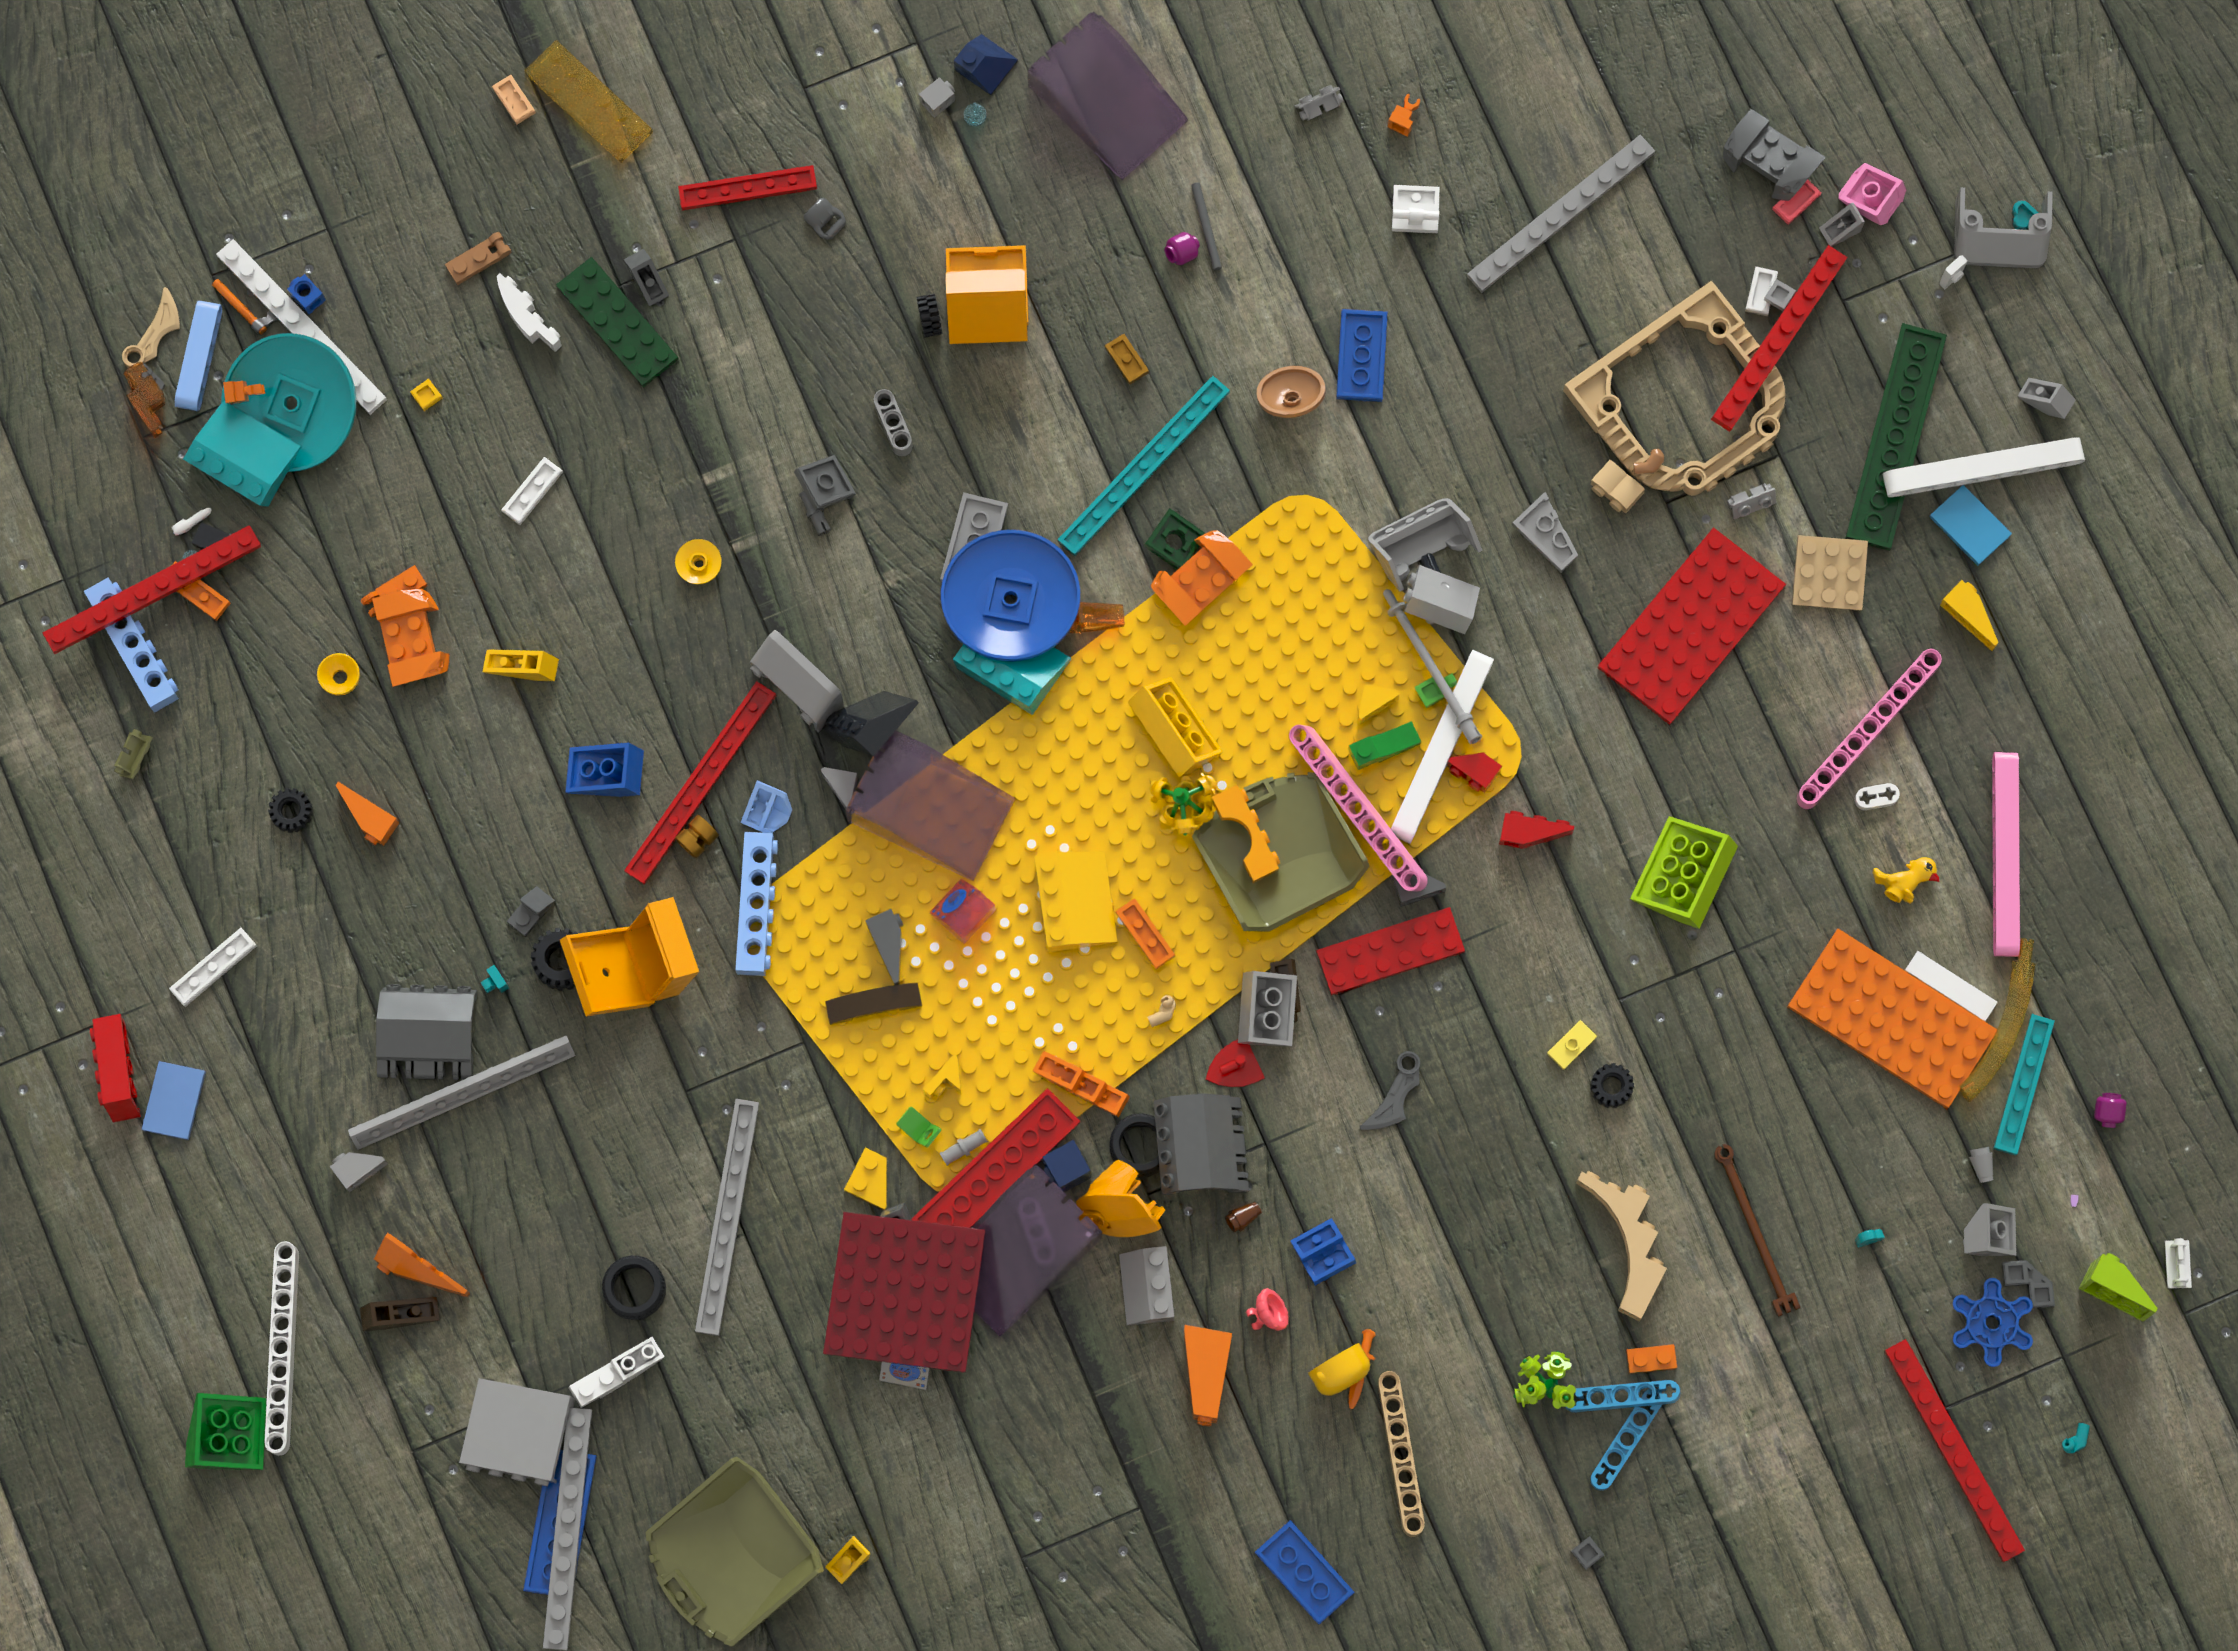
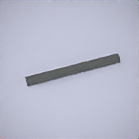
M1194 183L1191 187L1212 268L1214 271L1220 270L1222 266L1200 183Z

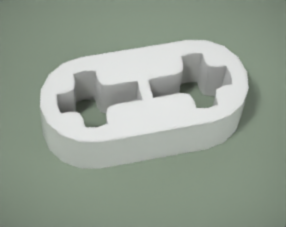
M1891 783L1864 787L1857 792L1855 804L1861 810L1892 806L1897 802L1900 792ZM1886 789H1889L1890 793H1894L1891 800H1888L1887 797L1879 798V795H1883ZM1863 793L1866 794L1867 797L1875 796L1874 799L1869 800L1868 804H1865L1864 801H1860V798H1862Z

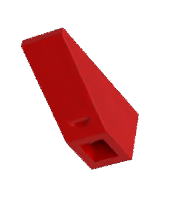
M1510 811V813H1505L1499 845L1524 849L1572 835L1575 826L1570 825V822L1565 820L1551 822L1547 821V818L1534 815L1531 818L1524 816L1522 812Z

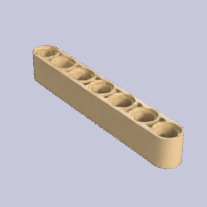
M1386 1371L1380 1375L1378 1390L1403 1532L1407 1536L1416 1537L1422 1533L1425 1522L1399 1376L1395 1372ZM1386 1377L1393 1378L1395 1380V1387L1392 1389L1385 1388L1382 1380ZM1389 1401H1396L1400 1409L1392 1413L1387 1410L1386 1404ZM1394 1424H1399L1403 1427L1404 1433L1401 1436H1394L1390 1431V1427ZM1398 1448H1403L1407 1451L1408 1457L1404 1460H1399L1395 1457L1394 1451ZM1403 1471L1410 1473L1412 1481L1408 1484L1399 1481L1398 1475ZM1407 1495L1413 1496L1416 1500V1505L1411 1508L1406 1507L1403 1504V1497ZM1410 1519L1417 1520L1420 1524V1529L1418 1531H1410L1407 1528V1521Z

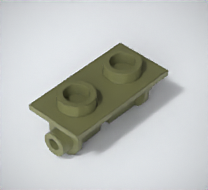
M133 729L132 733L129 732L123 746L129 750V753L120 752L114 764V767H116L114 772L120 774L119 776L134 779L140 770V764L144 755L150 748V742L153 737L142 735V732Z

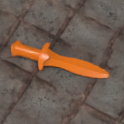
M1366 1329L1362 1331L1363 1340L1361 1347L1369 1361H1374L1375 1357L1369 1354L1372 1339L1376 1334L1371 1329ZM1364 1378L1350 1386V1409H1354L1359 1400Z

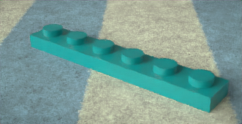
M2035 1014L2030 1016L1993 1149L2015 1156L2018 1154L2055 1020Z

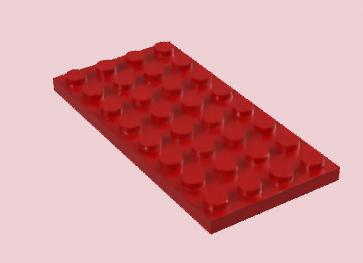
M1713 527L1597 668L1671 725L1784 589L1786 583Z

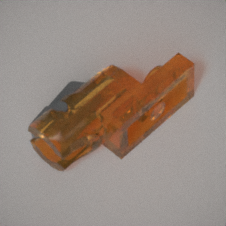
M137 362L124 372V376L132 391L126 396L152 435L156 438L162 434L159 428L162 423L155 412L165 405V397L162 392L165 384L145 363Z

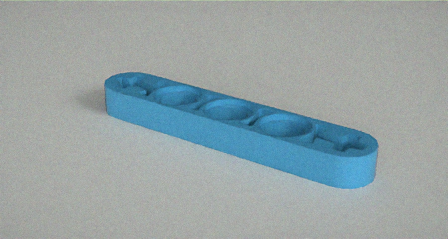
M1672 1380L1576 1388L1574 1395H1576L1577 1399H1584L1583 1394L1587 1393L1589 1405L1585 1406L1584 1401H1578L1576 1406L1571 1409L1566 1407V1409L1570 1412H1585L1672 1404L1678 1401L1681 1392L1679 1385ZM1668 1386H1671L1672 1390H1676L1670 1398L1667 1397V1394L1663 1393L1659 1394L1660 1399H1656L1655 1387H1659V1392L1667 1391ZM1641 1389H1651L1652 1397L1649 1400L1640 1399L1639 1392ZM1625 1390L1628 1393V1399L1625 1402L1616 1401L1615 1394L1618 1391ZM1596 1392H1600L1605 1396L1603 1403L1599 1405L1591 1401L1592 1395Z
M1655 1388L1658 1395L1656 1399H1660L1659 1394H1662V1392ZM1651 1389L1646 1390L1640 1399L1649 1400L1646 1396H1652ZM1652 1405L1649 1409L1653 1411L1652 1415L1646 1409L1634 1407L1590 1477L1591 1485L1599 1491L1606 1490L1612 1484L1662 1405ZM1636 1413H1643L1646 1416L1647 1421L1645 1425L1638 1426L1634 1423L1633 1417ZM1623 1433L1633 1435L1634 1442L1632 1445L1625 1446L1621 1443L1620 1437ZM1610 1453L1620 1455L1621 1462L1619 1465L1612 1466L1608 1463L1607 1457ZM1602 1464L1609 1470L1615 1471L1614 1475L1609 1471L1605 1477V1480L1608 1481L1607 1484H1597L1598 1479L1595 1475L1600 1476L1605 1468H1601Z

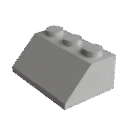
M1259 971L1243 973L1238 1043L1264 1046H1292L1297 976Z
M1167 1246L1144 1248L1119 1254L1127 1326L1174 1321Z

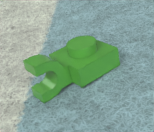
M1453 673L1444 678L1450 688L1457 685V680ZM1433 677L1414 687L1426 709L1445 698Z

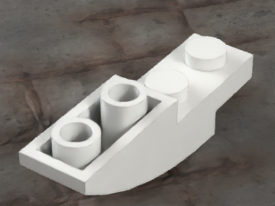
M499 273L497 275L498 286L504 304L516 326L532 344L540 338L556 352L562 346L559 333L554 328L550 327L548 329L543 325L544 320L536 312L531 314L535 310L533 305L534 299L526 291L521 293L516 288L517 284L511 277L507 276L505 278Z
M650 1337L612 1359L607 1365L570 1385L569 1390L580 1408L634 1379L662 1360L664 1355L653 1337Z

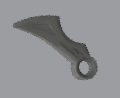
M1405 1051L1400 1054L1396 1063L1399 1072L1389 1092L1378 1109L1360 1126L1361 1130L1385 1128L1406 1119L1403 1108L1404 1099L1411 1089L1419 1085L1420 1058L1416 1053ZM1406 1057H1411L1415 1061V1067L1411 1070H1406L1402 1066L1401 1062Z

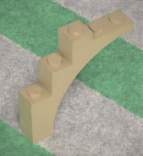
M1587 1171V1173L1581 1172L1576 1184L1592 1193L1606 1207L1616 1221L1624 1240L1628 1260V1278L1625 1294L1618 1311L1640 1321L1667 1269L1659 1259L1654 1257L1646 1258L1658 1234L1654 1230L1655 1226L1646 1221H1642V1223L1637 1221L1650 1196L1646 1194L1647 1191L1638 1185L1633 1187L1628 1185L1625 1193H1623L1618 1185L1611 1182L1605 1184L1599 1180L1600 1177L1590 1171Z

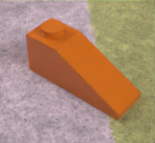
M337 782L336 787L361 830L366 835L364 838L373 845L379 843L384 846L399 824L397 818L340 782Z

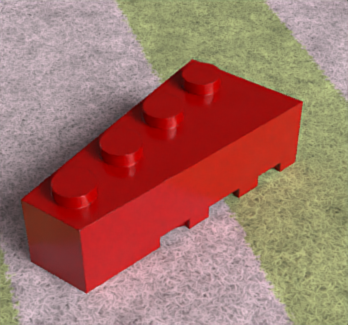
M121 1014L92 1019L93 1028H90V1036L92 1042H95L96 1049H93L92 1053L94 1062L98 1063L95 1077L97 1084L101 1086V1091L98 1092L99 1104L105 1107L113 1123L141 1117L140 1109L137 1108L133 1098H138L132 1077H129V1075L134 1074L130 1057H126V1054H130L126 1024Z

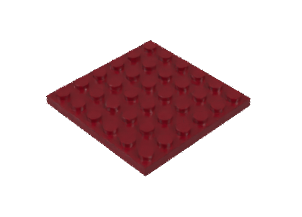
M843 1212L823 1354L966 1373L986 1230Z

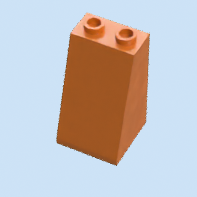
M1185 1325L1184 1341L1193 1419L1197 1420L1199 1425L1211 1426L1212 1423L1217 1424L1232 1333Z

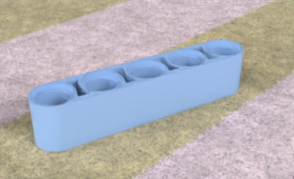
M198 301L196 304L175 395V407L194 411H199L201 408L222 316L221 304Z

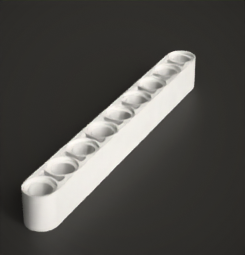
M2069 438L1893 469L1884 472L1882 475L1887 496L1897 497L2073 466L2083 463L2085 457L2080 438Z
M1472 650L1453 691L1463 711L1468 714L1471 713L1494 661L1493 658L1475 650ZM1449 704L1446 706L1391 827V830L1398 839L1410 844L1462 732L1461 728H1457L1455 724L1457 717Z
M287 1241L277 1244L274 1250L265 1447L277 1456L287 1453L290 1447L299 1251L293 1244ZM285 1248L292 1249V1255L288 1259L281 1258V1253ZM286 1271L290 1272L291 1279L286 1283H282L280 1281L281 1274ZM283 1295H289V1304L284 1307L280 1306L279 1299ZM282 1319H288L289 1325L285 1330L278 1329V1322ZM283 1342L287 1343V1351L283 1354H278L277 1346ZM280 1366H285V1376L277 1378L275 1375L276 1369ZM279 1390H284L285 1398L281 1402H276L274 1400L275 1393ZM277 1414H283L284 1422L279 1426H275L273 1418ZM282 1438V1447L274 1450L272 1448L273 1440Z

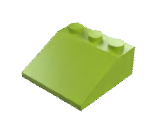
M2107 1253V1255L2102 1254L2091 1263L2079 1287L2080 1290L2143 1322L2156 1313L2158 1309L2127 1267L2120 1263V1258L2110 1253Z

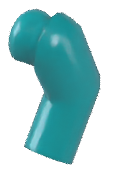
M2078 1423L2076 1435L2063 1440L2062 1448L2066 1453H2075L2086 1447L2090 1425Z

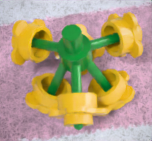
M1204 773L1200 774V778L1196 780V783L1191 780L1190 776L1184 775L1179 785H1176L1172 791V787L1166 777H1162L1159 781L1154 780L1150 786L1151 801L1154 803L1158 800L1165 801L1170 796L1175 801L1174 805H1165L1163 807V815L1160 816L1159 821L1164 825L1173 826L1171 830L1178 829V834L1186 836L1187 833H1192V828L1201 826L1203 822L1210 821L1214 816L1212 802H1198L1195 804L1192 802L1193 797L1199 792L1204 797L1209 794L1212 797L1215 796L1216 792L1214 789H1216V783L1211 776H1205ZM1188 805L1193 808L1191 811L1193 818L1186 819L1185 807Z

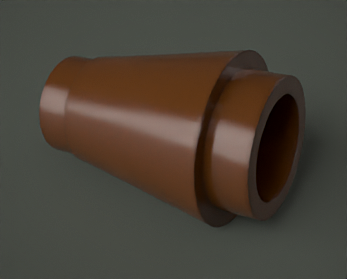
M1253 1202L1229 1211V1214L1225 1216V1220L1234 1233L1237 1231L1241 1232L1262 1212L1258 1204Z

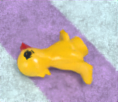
M1921 857L1910 861V864H1906V867L1910 869L1909 871L1885 874L1878 868L1873 869L1872 873L1875 883L1884 885L1886 888L1885 895L1897 903H1900L1903 899L1911 904L1914 899L1912 892L1921 882H1940L1936 863L1927 857Z

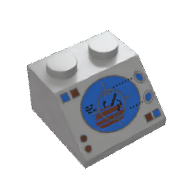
M882 1362L879 1381L926 1390L931 1368Z

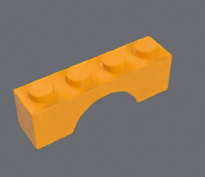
M1235 785L1213 796L1211 801L1221 821H1235L1245 827L1250 835L1251 849L1242 863L1252 883L1279 870L1278 865L1281 864L1275 851H1270L1267 845L1270 843V840L1265 830L1260 831L1257 825L1260 822L1254 809H1249L1246 803L1249 801L1245 790L1243 788L1239 789L1238 785Z

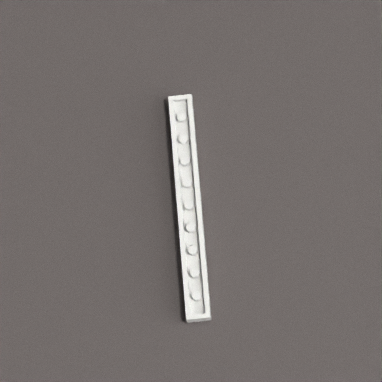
M234 239L216 254L290 333L315 338L329 346L339 355L352 376L356 391V401L369 415L387 401L386 397Z

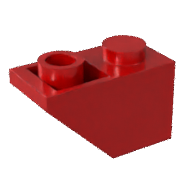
M1485 753L1450 757L1447 762L1448 771L1453 776L1464 778L1468 781L1467 784L1470 788L1477 792L1481 790L1484 793L1502 769V765Z

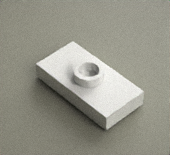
M1963 255L1959 256L1945 269L1939 283L1944 290L1963 277V270L1967 264V260Z

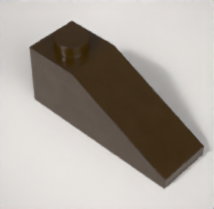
M437 1297L371 1302L360 1308L363 1332L386 1330L440 1320Z

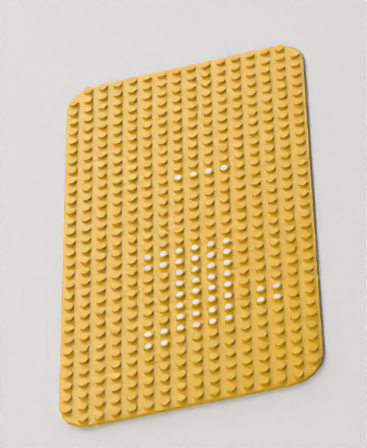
M1309 495L1288 496L1269 506L1228 538L1253 565L1186 626L1156 593L1071 657V661L1033 715L1011 702L771 884V886H775V899L770 900V909L774 910L773 923H769L768 932H772V945L767 946V955L771 956L770 969H766V974L763 977L919 1177L935 1191L940 1192L1047 1088L1077 1118L1093 1106V1104L1033 1072L1043 1051L1083 1069L1086 1073L1105 1081L1109 1086L1117 1088L1242 991L1244 972H1267L1270 970V962L1283 960L1393 875L1328 791L1367 858L1370 867L1353 889L1269 932L1243 931L1192 838L1195 830H1199L1201 826L1192 828V833H1187L1184 836L1183 834H1178V829L1171 830L1173 826L1164 825L1159 821L1160 816L1163 815V807L1165 805H1174L1175 801L1170 796L1165 801L1158 800L1156 803L1152 802L1151 783L1154 780L1159 781L1162 777H1166L1173 791V788L1181 782L1182 777H1178L1176 772L1173 771L1170 763L1163 753L1160 752L1157 744L1150 734L1147 733L1144 725L1137 715L1134 714L1128 703L1144 686L1169 677L1173 678L1223 751V753L1207 764L1187 774L1194 783L1200 778L1201 773H1204L1205 776H1211L1216 783V789H1214L1216 795L1235 785L1242 789L1270 777L1277 779L1287 777L1288 773H1295V775H1308V772L1315 773L1289 738L1290 730L1295 725L1310 726L1315 729L1391 829L1448 702L1444 698L1427 709L1414 687L1430 679L1432 676L1397 617H1389L1388 610L1391 607L1383 596L1384 590L1389 589L1398 603L1404 602L1405 593L1399 591L1388 579L1380 562L1339 512L1326 501ZM1404 612L1442 676L1445 678L1453 673L1458 682L1465 667L1425 619ZM1364 684L1398 691L1400 694L1398 701L1364 723H1358ZM1456 686L1450 688L1452 692L1454 691ZM1481 688L1470 713L1474 718L1473 723L1483 737L1477 743L1469 744L1462 731L1450 757L1485 753L1502 765L1501 772L1484 793L1481 790L1477 792L1470 788L1467 784L1468 781L1464 778L1453 776L1448 771L1449 768L1446 765L1411 844L1400 840L1413 858L1503 790L1517 773L1522 758L1520 738L1512 723L1483 688ZM1412 721L1421 740L1420 745L1380 763L1376 762L1360 770L1357 769L1348 750L1349 745ZM1305 730L1300 732L1301 741H1304L1306 738ZM1316 748L1313 752V756L1315 759H1318V757L1320 756V750L1318 748ZM1330 766L1327 769V775L1329 778L1332 777L1334 773V769L1332 766ZM1343 784L1341 787V793L1344 796L1348 791L1346 784ZM1200 792L1196 793L1192 802L1195 804L1198 802H1212V795L1209 794L1204 797ZM1357 802L1355 805V812L1358 814L1362 809L1360 802ZM1189 805L1185 807L1186 819L1193 818L1191 815L1193 808ZM1214 805L1212 806V811H1213V812L1216 811ZM1373 820L1368 825L1371 832L1375 829V822ZM1387 838L1382 843L1384 850H1387L1389 847V840ZM1104 851L1118 943L1048 953L1034 856L1057 852ZM1401 856L1398 857L1396 861V865L1398 868H1401L1403 866V859ZM965 889L967 894L963 903L956 910L950 913H943L941 908L946 898L956 890ZM1134 898L1175 954L1174 958L1158 969L1153 967L1115 912ZM755 899L751 903V907L759 909L763 906L764 902L761 899ZM938 905L939 908L934 913H932V911ZM892 909L894 915L899 914L904 925L900 927L902 933L900 984L918 983L922 1006L901 1011L897 1009L830 1025L825 1001L852 993L894 985L865 921ZM754 922L750 925L749 929L752 932H758L761 930L762 924ZM752 945L748 949V953L750 955H757L761 948L758 945ZM1163 996H1172L1176 1004L1172 1018L1169 1021L1151 1027L1147 1017L1159 1012ZM955 1054L958 1057L961 1093L946 1082L945 1085L947 1087L939 1097L934 1096L930 1099L924 1094L923 1089ZM909 1107H913L931 1124L942 1129L927 1148L918 1144L896 1125ZM981 1129L988 1142L970 1151V1155L967 1157L964 1155L947 1166L940 1152L958 1143V1139L961 1138L963 1140ZM931 1132V1133L928 1135V1137L926 1138V1140L932 1135L933 1132Z

